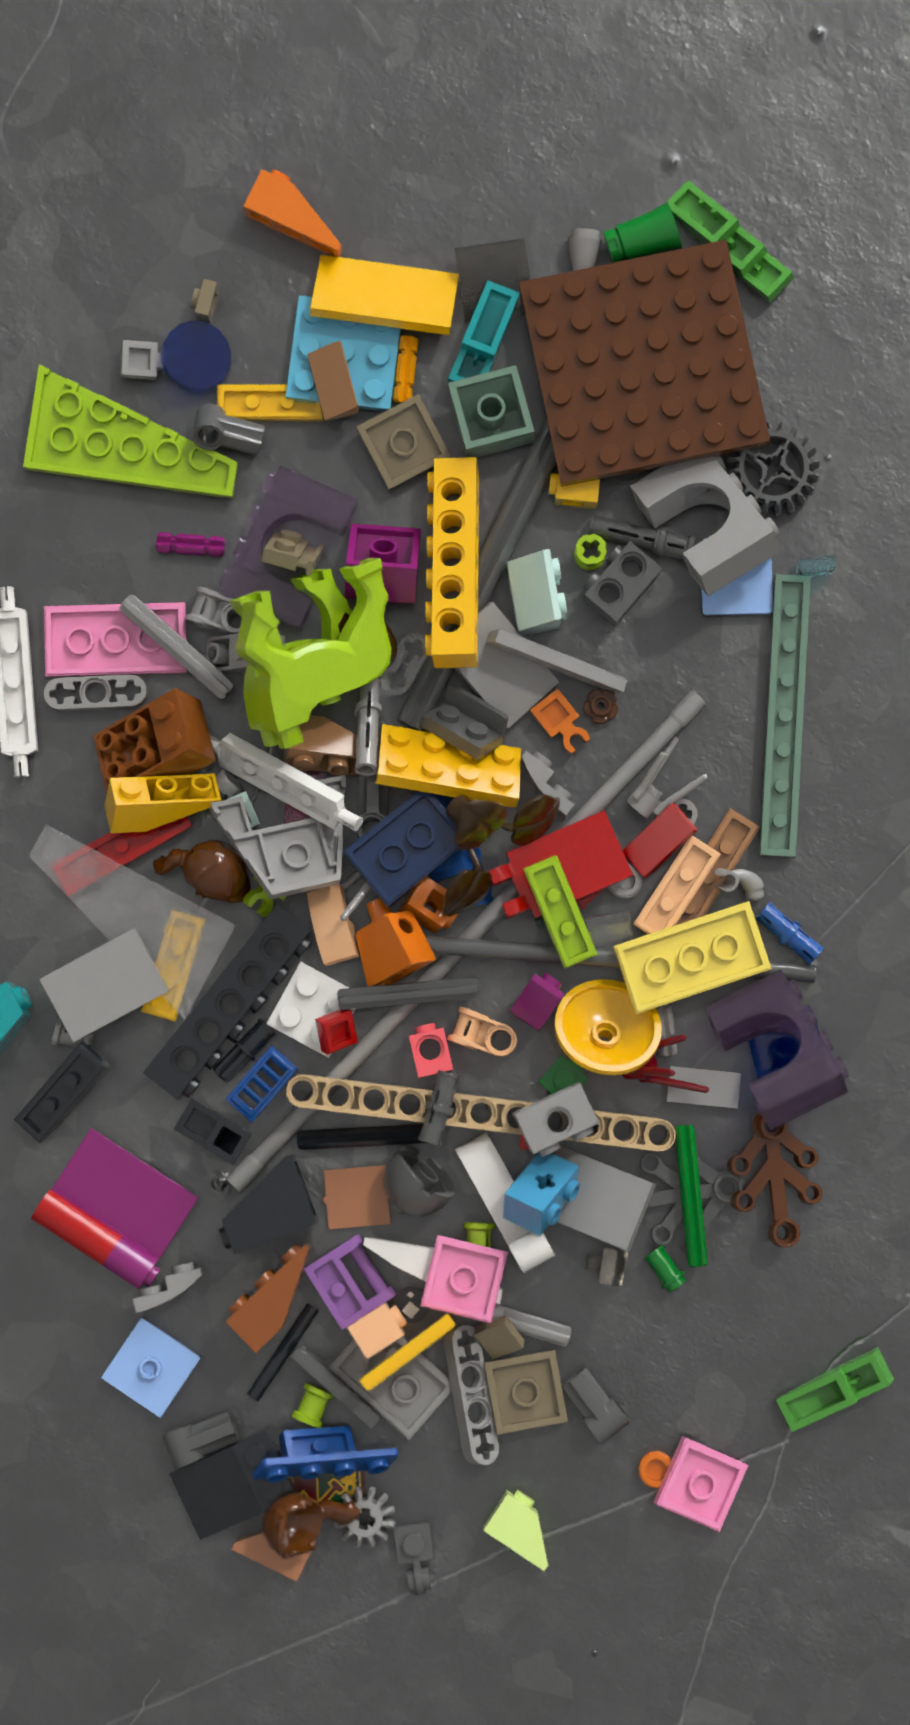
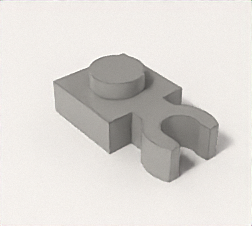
M122 340L120 378L155 380L157 370L162 371L168 377H177L181 374V368L169 366L168 359L171 357L180 358L182 350L170 348L164 353H157V342Z

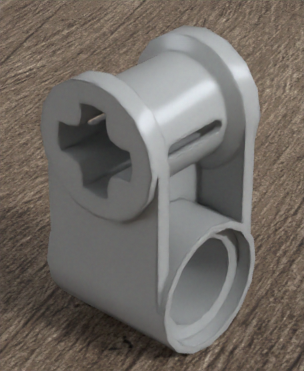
M197 586L195 591L198 594L191 614H186L185 620L201 628L211 631L215 630L226 635L239 633L240 628L230 626V619L236 613L229 602L232 599L211 589Z

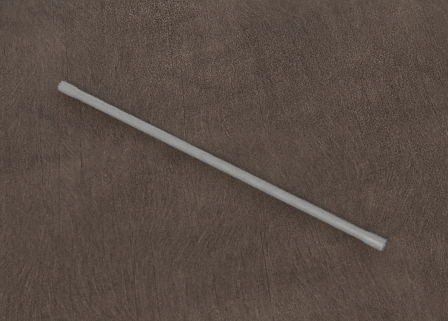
M690 690L670 711L669 716L562 828L603 811L673 736L704 708L706 702L696 692ZM513 880L458 938L480 940L505 914L502 904L520 897ZM440 955L416 982L442 980L464 956ZM419 1003L393 1005L325 1077L348 1079ZM335 1085L330 1088L327 1094L328 1099L341 1085ZM313 1090L302 1101L309 1099ZM296 1106L255 1151L243 1159L226 1179L242 1193L262 1172L264 1166L317 1110Z

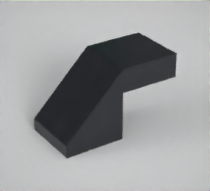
M191 1098L174 1128L177 1132L202 1145L203 1148L232 1165H235L252 1133Z

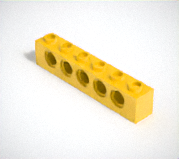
M434 458V472H428V492L434 493L433 504H427L428 525H433V536H427L428 558L433 557V569L426 570L427 590H432V601H426V622L432 623V634H426L425 636L426 656H432L435 668L478 667L479 468L477 458ZM449 495H460V498L455 501L445 500ZM449 527H460V530L456 533L449 534L445 532ZM455 558L460 560L455 566L444 565L449 559ZM450 591L460 593L454 599L444 598V595ZM449 624L460 626L454 632H445L443 630Z

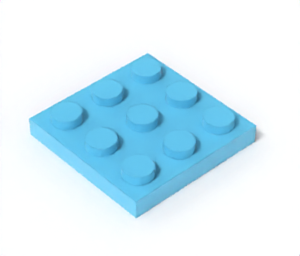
M299 295L286 398L294 399L297 402L313 404L320 402L307 354L333 342L341 341L358 408L378 412L389 410L392 403L401 329L310 316L312 297Z

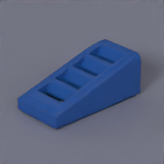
M271 1045L227 1096L226 1100L250 1122H253L297 1073L299 1068ZM270 1059L285 1071L282 1077L266 1065ZM261 1070L276 1082L273 1088L257 1076ZM251 1081L267 1093L263 1099L247 1086ZM242 1091L258 1104L254 1110L238 1097Z

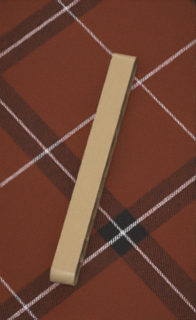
M299 1074L292 1077L286 1087V1095L289 1101L294 1106L300 1108L422 1123L425 1121L428 1109L425 1108L426 1101H430L433 1090L307 1074ZM304 1080L311 1084L313 1092L309 1099L299 1101L293 1097L292 1087L296 1082ZM335 1085H342L348 1091V1098L342 1105H334L328 1100V1091ZM372 1089L379 1090L384 1096L383 1104L375 1110L368 1109L363 1101L364 1095ZM455 1093L453 1098L455 1110L448 1117L446 1125L522 1135L519 1127H512L508 1124L507 1113L514 1107L524 1108L534 1102ZM406 1094H414L419 1100V1107L412 1114L403 1113L399 1107L400 1099ZM477 1103H486L490 1109L489 1118L482 1123L475 1122L471 1117L472 1107ZM593 1110L599 1122L596 1124L595 1131L577 1140V1142L665 1151L674 1144L676 1133L672 1124L660 1118ZM555 1111L559 1114L561 1123L554 1131H560L566 1125V1117L563 1112ZM621 1120L628 1121L631 1126V1133L624 1140H618L613 1133L614 1125ZM661 1124L666 1129V1138L660 1144H653L649 1139V1131L653 1126ZM570 1136V1137L564 1139V1140L574 1141L573 1138H572V1136Z

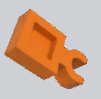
M558 688L530 710V713L551 739L559 733L563 737V747L569 754L572 755L576 751L570 744L572 736H580L585 743L590 741L586 730L573 725V722L580 716Z

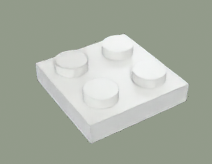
M300 961L266 1024L330 1058L331 1054L327 1055L321 1051L315 1019L339 1010L338 990L349 987Z

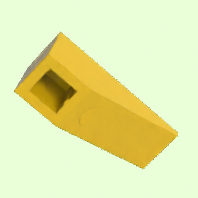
M215 773L110 778L104 807L110 833L146 832L208 809L211 803L221 801Z

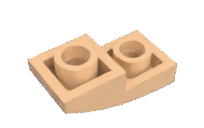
M339 883L338 885L307 892L310 916L323 964L329 966L359 957L354 924L349 920V917L346 921H341L340 916L347 907L344 887Z

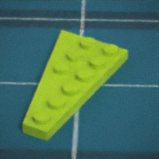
M40 364L38 366L23 463L24 470L233 499L238 469L236 461L214 450H203L193 441L179 435L177 432L167 427L165 428L101 394L98 395L68 378L59 376Z

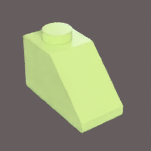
M506 1490L484 1524L483 1531L545 1571L548 1562L538 1513L532 1507L535 1501L519 1490L515 1494Z

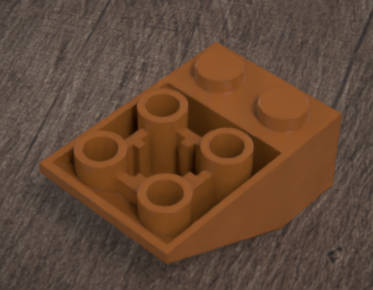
M177 688L93 735L106 794L110 778L192 775L216 761L201 700Z
M296 1243L280 1258L285 1265L276 1273L270 1268L253 1284L258 1289L257 1292L250 1298L244 1293L227 1309L232 1316L226 1320V1323L255 1353L286 1324L312 1247L309 1243L305 1244L302 1248Z

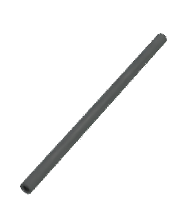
M426 936L434 954L562 964L554 945ZM595 948L598 955L574 964L620 968L614 950ZM770 962L772 969L746 977L814 983L816 979V965Z

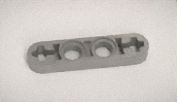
M458 1325L445 1334L444 1350L464 1458L472 1465H489L498 1457L499 1443L482 1346L474 1336V1327ZM466 1337L467 1343L458 1346L457 1339ZM470 1356L471 1361L460 1362L459 1360L461 1357ZM466 1367L471 1368L475 1375L474 1383L469 1388L462 1382V1372ZM472 1403H476L481 1410V1417L476 1423L471 1422L468 1417V1409ZM472 1429H483V1433L472 1434ZM485 1444V1451L477 1454L476 1447Z

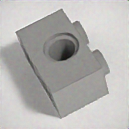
M578 1082L512 1113L529 1151L532 1154L539 1152L541 1157L560 1149L559 1142L572 1136L574 1141H577L592 1134L594 1131L591 1126L599 1123L581 1084ZM554 1111H561L566 1117V1125L560 1131H551L547 1124L549 1115Z

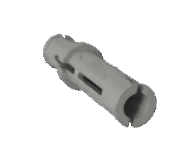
M379 678L359 687L358 703L354 707V714L357 717L355 772L361 776H371L377 773L379 719L383 715V708L379 703L381 686ZM367 703H370V717H367ZM366 734H369L368 748L365 747Z

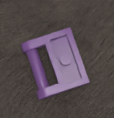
M359 1234L304 1268L342 1330L397 1295L392 1286L388 1287L362 1247L364 1241ZM350 1253L376 1294L369 1300H366L340 1259Z

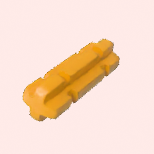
M403 335L399 340V352L401 354H398L395 375V384L397 386L394 387L393 401L397 404L408 400L413 395L411 386H414L417 360L415 354L418 352L419 343L418 338L415 336Z

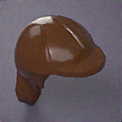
M208 840L198 843L189 851L187 849H173L166 857L161 855L153 861L155 873L158 875H166L179 866L183 871L186 882L197 890L195 895H201L202 898L240 903L243 902L244 896L250 891V880L246 872L245 862L232 845L221 840Z
M287 1494L276 1500L267 1509L263 1518V1535L270 1548L281 1558H293L294 1556L310 1553V1550H315V1547L309 1544L318 1537L322 1521L329 1519L340 1525H348L356 1520L361 1511L353 1501L342 1504L328 1499L318 1503L313 1498L306 1497L303 1494Z

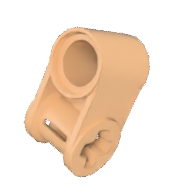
M461 1006L458 1007L457 1012L460 1015L453 1034H449L447 1040L472 1050H480L502 1058L511 1055L515 1051L518 1040L516 1033L511 1027L489 1019L488 1016ZM471 1021L467 1035L464 1036L468 1023ZM498 1031H505L511 1036V1045L506 1050L499 1051L492 1047V1036Z

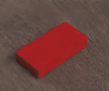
M671 803L622 851L644 878H648L698 829L677 804Z

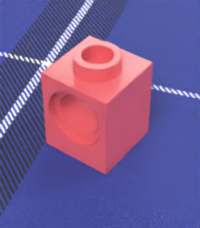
M435 1023L414 1027L415 1034L409 1035L418 1078L438 1074V1070L452 1071L453 1066L444 1027L436 1029ZM428 1039L437 1041L441 1047L439 1056L433 1060H427L420 1054L421 1044Z

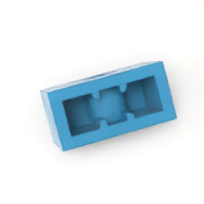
M538 1152L505 1193L503 1218L541 1236L549 1225L553 1226L557 1223L565 1204L568 1201L573 1202L577 1197L581 1184L578 1182L579 1166L553 1153L541 1157Z

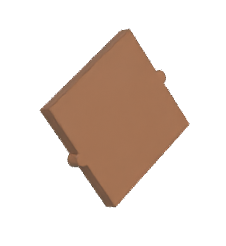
M386 1165L324 1170L326 1196L323 1197V1202L327 1205L328 1229L391 1224L389 1197L383 1185Z

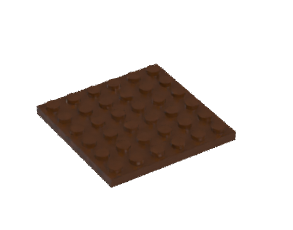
M727 240L519 282L561 487L770 445V437Z

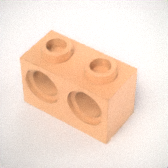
M385 1302L349 1325L348 1330L368 1359L404 1336L405 1331L402 1327L407 1322L396 1305L389 1308Z

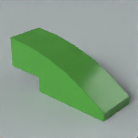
M877 1347L778 1397L776 1401L791 1431L794 1432L855 1404L859 1399L890 1386L894 1381V1377Z

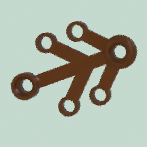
M772 1107L764 1108L758 1111L753 1118L752 1128L754 1135L740 1154L729 1158L727 1168L734 1176L747 1175L752 1168L751 1161L764 1146L766 1160L745 1189L733 1194L731 1204L736 1211H751L755 1207L756 1198L769 1182L773 1222L768 1229L769 1240L777 1247H792L800 1238V1229L795 1221L788 1219L784 1180L798 1191L800 1201L805 1204L818 1203L822 1198V1189L817 1183L809 1182L781 1158L780 1144L794 1154V1162L800 1168L814 1167L818 1162V1153L814 1148L806 1147L787 1131V1119L780 1110ZM767 1119L773 1123L771 1132L766 1131L764 1127ZM804 1151H807L810 1155L808 1164L802 1161ZM737 1159H741L744 1163V1168L741 1172L737 1171L735 1167ZM808 1187H812L814 1190V1197L811 1200L806 1196ZM743 1194L748 1198V1204L744 1208L739 1203L740 1196ZM780 1226L785 1229V1237L782 1240L777 1236V1229Z

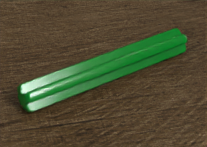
M679 1125L675 1127V1139L688 1265L690 1267H703L708 1264L695 1129L693 1125Z

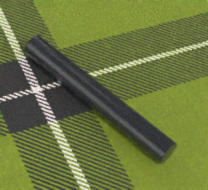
M308 1303L306 1304L247 1392L250 1397L256 1401L261 1399L319 1312L316 1308Z

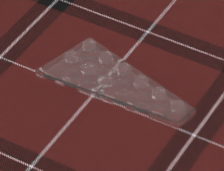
M45 825L29 857L109 941L133 928L137 929L169 989L168 992L161 996L185 1020L236 925L58 830Z

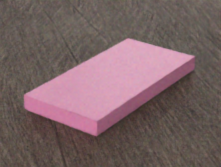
M185 602L144 603L187 641ZM121 604L44 606L46 678L129 674H188V670L120 611Z

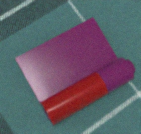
M90 1128L53 1188L46 1193L37 1206L31 1220L137 1289H140L143 1284L150 1287L161 1270L156 1267V1264L199 1197L95 1129Z

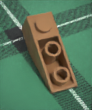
M310 715L307 722L299 724L304 742L283 749L282 761L301 772L311 770L328 772L335 776H359L355 772L357 735L326 717ZM366 741V748H368V741Z

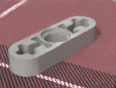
M132 674L55 678L49 681L44 689V698L47 704L52 709L60 712L137 708L144 704L148 696V689L144 681ZM116 682L115 688L117 690L128 689V683L134 682L135 687L141 689V693L135 694L132 701H129L125 694H115L117 702H111L113 691L110 683ZM95 683L102 684L106 689L105 698L98 703L90 702L86 697L88 687ZM75 684H81L79 689V695L82 700L81 704H76L77 698L75 696L65 697L62 704H59L56 698L51 697L52 693L58 691V686L62 685L67 692H77Z

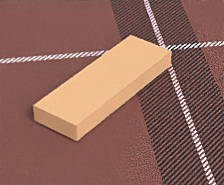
M691 836L633 925L646 934L675 926L721 854L696 837Z

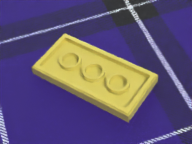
M749 901L613 946L635 1014L772 969Z

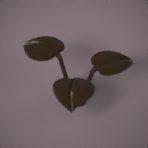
M460 795L454 798L446 808V815L457 826L454 836L456 846L461 850L468 851L473 868L472 870L466 869L461 871L450 883L443 900L442 915L452 916L474 907L486 896L491 887L492 875L487 870H481V864L475 853V848L479 847L486 838L491 837L492 833L499 828L512 832L511 841L515 845H526L537 840L554 822L559 810L560 799L551 795L533 797L518 809L514 816V823H505L507 809L499 802L471 800L467 795Z

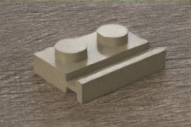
M281 530V533L276 531L264 547L261 562L296 571L297 567L307 569L306 574L311 575L322 558L325 545L319 544L317 548L308 546L309 540L302 539V535L295 531Z

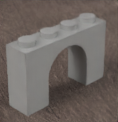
M719 455L662 466L630 486L637 507L654 528L659 527L686 509L700 504H715L730 511L727 521L716 533L683 553L689 573L707 596L715 593L780 552L776 539L780 535L777 526L770 517L766 519L760 514L762 513L761 508L752 495L747 497L744 495L741 482L733 472L729 475L724 470L726 469L725 464Z

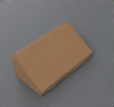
M341 341L333 342L308 353L307 356L325 422L359 413Z

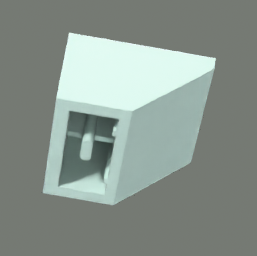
M545 549L508 561L506 570L518 633L521 636L559 630L561 620L566 619L567 607L564 592L557 593L556 585H560L561 579L558 558H551L550 549Z

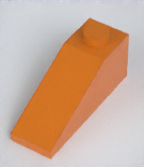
M261 169L243 206L245 216L327 255L341 257V243L296 186L290 182L291 179L280 171L272 170L270 173Z

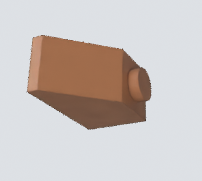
M263 1529L237 1538L231 1549L296 1582L310 1553H305L293 1558H281L270 1548L263 1535ZM317 1538L309 1545L314 1546Z

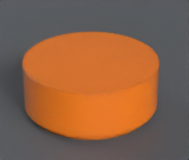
M650 1451L643 1455L638 1464V1473L641 1480L649 1487L659 1488L671 1458L661 1451Z

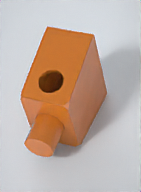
M380 898L366 904L372 923L358 930L356 939L367 986L395 984L436 960L435 954L411 911L391 913L390 908H387Z

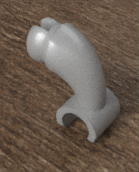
M718 868L714 871V874L717 876H727L726 882L723 885H717L716 888L731 892L740 883L745 890V898L747 900L759 901L763 899L765 895L763 890L764 884L757 874L745 869L730 871Z

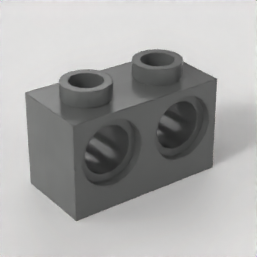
M631 541L625 548L618 545L606 559V562L610 564L601 575L596 571L583 586L587 591L584 594L583 601L614 627L617 626L658 578L663 569ZM627 561H634L640 566L641 573L635 577L627 576L623 573L621 566ZM605 587L613 588L618 594V600L614 603H605L600 599L599 591Z

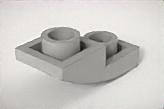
M525 751L521 761L531 783L540 795H551L560 799L558 814L565 819L575 805L570 801L572 795L558 784H555L553 788L548 785V782L554 776V771L550 769L553 763L537 751L533 755Z
M193 1262L173 1266V1274L165 1276L168 1290L162 1291L161 1284L140 1289L141 1296L133 1298L135 1312L151 1309L181 1294L204 1274L203 1267L194 1269Z

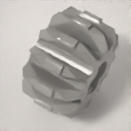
M356 1486L354 1489L356 1500L347 1493L342 1495V1499L345 1503L353 1501L361 1513L363 1508L370 1509V1516L375 1518L374 1522L372 1523L369 1520L367 1526L361 1525L360 1518L357 1517L354 1522L348 1525H340L335 1522V1527L343 1528L348 1526V1529L342 1535V1539L347 1541L353 1534L357 1535L354 1544L356 1548H360L362 1545L363 1537H367L369 1547L373 1548L376 1545L374 1534L383 1541L388 1539L387 1532L381 1526L394 1528L395 1521L383 1516L393 1514L395 1507L389 1505L382 1508L381 1506L387 1501L388 1495L383 1493L375 1500L373 1498L376 1491L374 1486H370L367 1497H363L361 1487Z

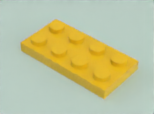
M382 724L379 735L376 784L455 798L460 795H467L471 800L495 801L504 806L516 808L520 793L521 748L500 745L476 760L431 732Z

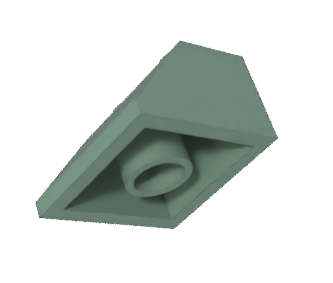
M516 365L448 383L456 426L465 457L478 458L534 443L535 431Z

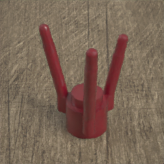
M682 1034L662 1039L657 1049L683 1042L687 1037ZM654 1055L639 1069L622 1074L624 1079L656 1083L694 1092H709L707 1086L662 1077H673L675 1071L657 1068V1060Z

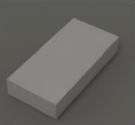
M669 1066V1069L675 1071V1075L673 1077L668 1076V1078L707 1086L709 1092L701 1093L667 1086L666 1102L738 1109L741 1073Z

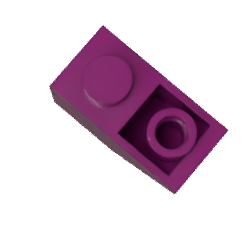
M545 972L542 977L534 974L509 1012L539 1032L564 996V993L559 990L562 984Z

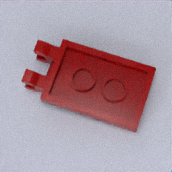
M605 810L543 836L529 844L506 852L510 863L488 871L492 875L493 887L512 879L520 896L502 904L507 920L528 910H531L534 919L542 916L523 868L551 856L557 855L575 901L633 876Z

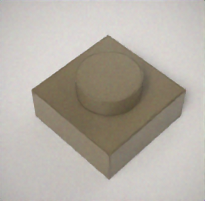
M203 279L201 289L195 288L191 309H195V315L199 322L208 324L212 322L219 294L218 284L215 281Z

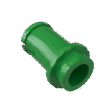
M663 1245L644 1258L663 1283L660 1287L662 1289L666 1288L669 1293L687 1281L683 1276L685 1271L680 1272L665 1251Z

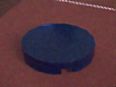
M192 320L179 324L167 335L161 347V363L165 374L170 380L178 384L179 387L186 391L202 392L212 389L225 378L231 366V350L227 339L218 328L207 322Z

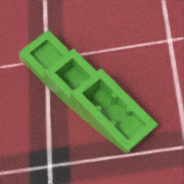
M689 180L667 201L673 216L702 245L727 240L734 274L769 303L794 279L792 271L767 253L765 245L743 229L736 217Z

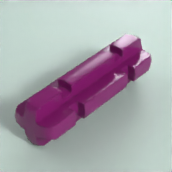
M160 532L156 537V549L160 553H171L173 550L176 554L204 556L205 553H209L210 556L222 557L225 553V539L218 536H210V539H206L205 535L178 533L177 536H173L172 533Z

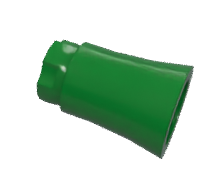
M668 202L634 219L617 224L616 228L603 232L613 263L660 252L683 249L677 225Z

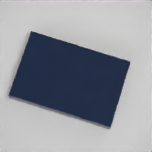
M417 791L343 851V855L386 907L389 908L461 849L456 846L454 840L457 826L447 817L446 808L434 794Z

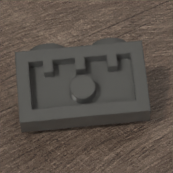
M452 684L448 687L445 702L424 714L421 727L478 760L502 745L509 717L504 712L460 686Z

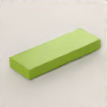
M557 855L523 868L563 968L598 955Z

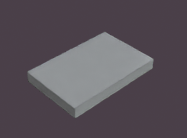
M492 601L478 612V667L455 668V670L480 699L508 715L509 719L506 729H508L551 691L559 681L547 667L486 644L489 632L497 629H503L522 637Z
M136 928L39 979L73 1042L169 991Z
M561 1146L553 1154L579 1166L578 1182L581 1184L575 1200L573 1202L568 1201L562 1208V1213L557 1222L630 1252L656 1184Z
M401 1337L367 1359L355 1339H353L328 1368L402 1435L410 1440L452 1392L450 1379L422 1353H419L372 1390H366L359 1381L360 1378L408 1341Z

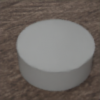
M629 864L633 873L632 877L607 887L613 896L620 899H628L636 895L640 890L642 875L632 864Z

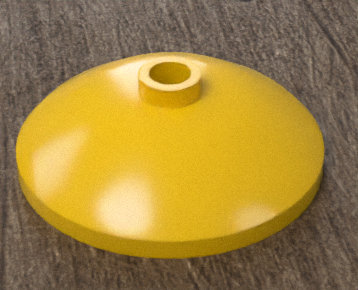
M598 979L577 985L562 998L554 1020L555 1035L564 1053L580 1067L604 1075H620L639 1069L653 1057L661 1039L662 1026L657 1009L653 1008L635 1014L625 983L616 980ZM600 1037H605V1038H607L609 1041H603V1040H601V1039H599V1038H600Z

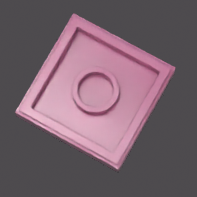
M437 1235L421 1306L491 1323L508 1252Z
M682 1436L653 1503L720 1532L749 1465Z

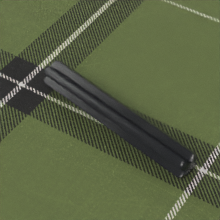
M423 1124L302 1130L297 1132V1147L300 1150L420 1144L427 1142L418 1140Z

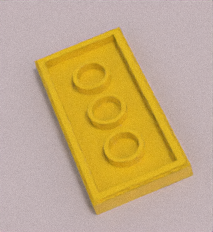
M320 255L310 316L450 335L459 274Z

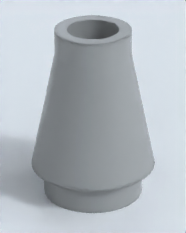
M586 228L572 229L571 237H568L571 271L595 267L602 240L599 239L600 231Z

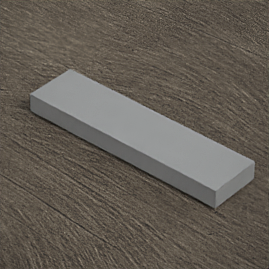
M503 629L490 631L486 640V644L600 689L609 690L612 693H622L625 690L626 678Z

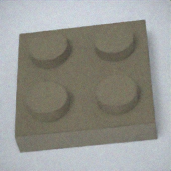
M419 394L356 426L388 490L433 467L434 458L451 457Z
M555 1349L484 1362L497 1435L568 1422Z

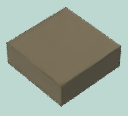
M506 1315L492 1320L491 1323L486 1322L476 1326L474 1336L492 1359L523 1349L525 1342Z

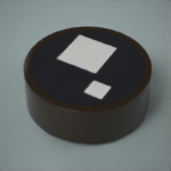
M414 1286L403 1288L394 1299V1305L398 1307L407 1323L421 1321L429 1311V1308L421 1306L424 1291Z

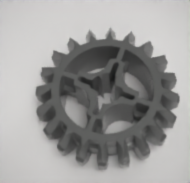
M766 422L770 444L780 445L774 453L767 455L761 452L757 454L752 452L754 448L732 452L736 456H728L725 464L733 467V469H729L726 472L728 475L733 472L743 486L742 492L746 497L752 495L759 506H762V513L760 514L763 517L766 516L769 507L773 508L775 517H780L782 512L781 506H784L785 510L791 514L795 511L793 501L800 506H804L807 500L803 494L813 495L815 488L809 483H817L820 475L811 470L818 469L820 461L809 460V458L816 454L817 450L815 447L804 449L809 438L805 435L799 441L795 439L798 432L796 427H793L789 434L783 433L785 429L783 422L778 424L776 431H772L771 423ZM789 451L792 452L799 463L800 478L795 476V471L791 470L786 464V456ZM777 457H781L777 464L778 474L775 472L774 476H770L765 483L764 480L767 476L768 467L771 463H775ZM744 461L750 463V468L754 469L759 475V483L756 488L749 483L746 477ZM776 484L784 487L789 485L794 488L782 495L773 496L765 494L770 486Z

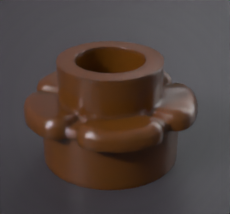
M595 689L588 694V700L584 702L583 708L585 714L590 716L593 722L603 724L608 719H613L617 715L618 705L616 704L617 698L614 693L609 690L601 691L600 689ZM603 703L605 707L599 709L598 704Z

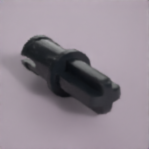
M259 1018L258 1022L239 1041L235 1039L233 1042L235 1046L214 1067L215 1074L224 1082H230L250 1060L254 1062L256 1060L254 1056L276 1035L262 1019Z

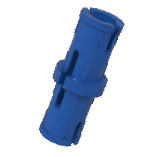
M771 902L756 917L757 921L762 923L780 939L778 942L783 947L785 945L789 946L809 965L824 950L823 946L819 945L800 928L802 925L797 920L792 922Z

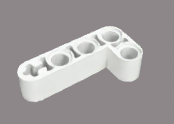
M487 1132L456 1148L455 1151L523 1273L554 1257L555 1254L543 1233L539 1236L503 1218L505 1193L514 1181Z

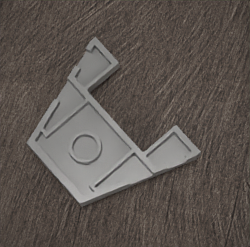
M345 775L318 780L345 795ZM242 797L211 803V814L270 900L340 883L343 850L342 823L332 829L314 818L251 830Z

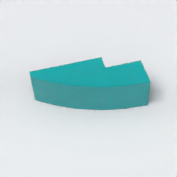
M487 280L462 340L460 351L448 377V383L491 372L518 302L519 292Z

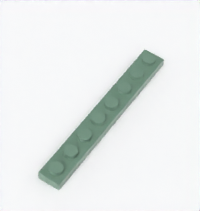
M775 574L759 856L796 857L811 576Z

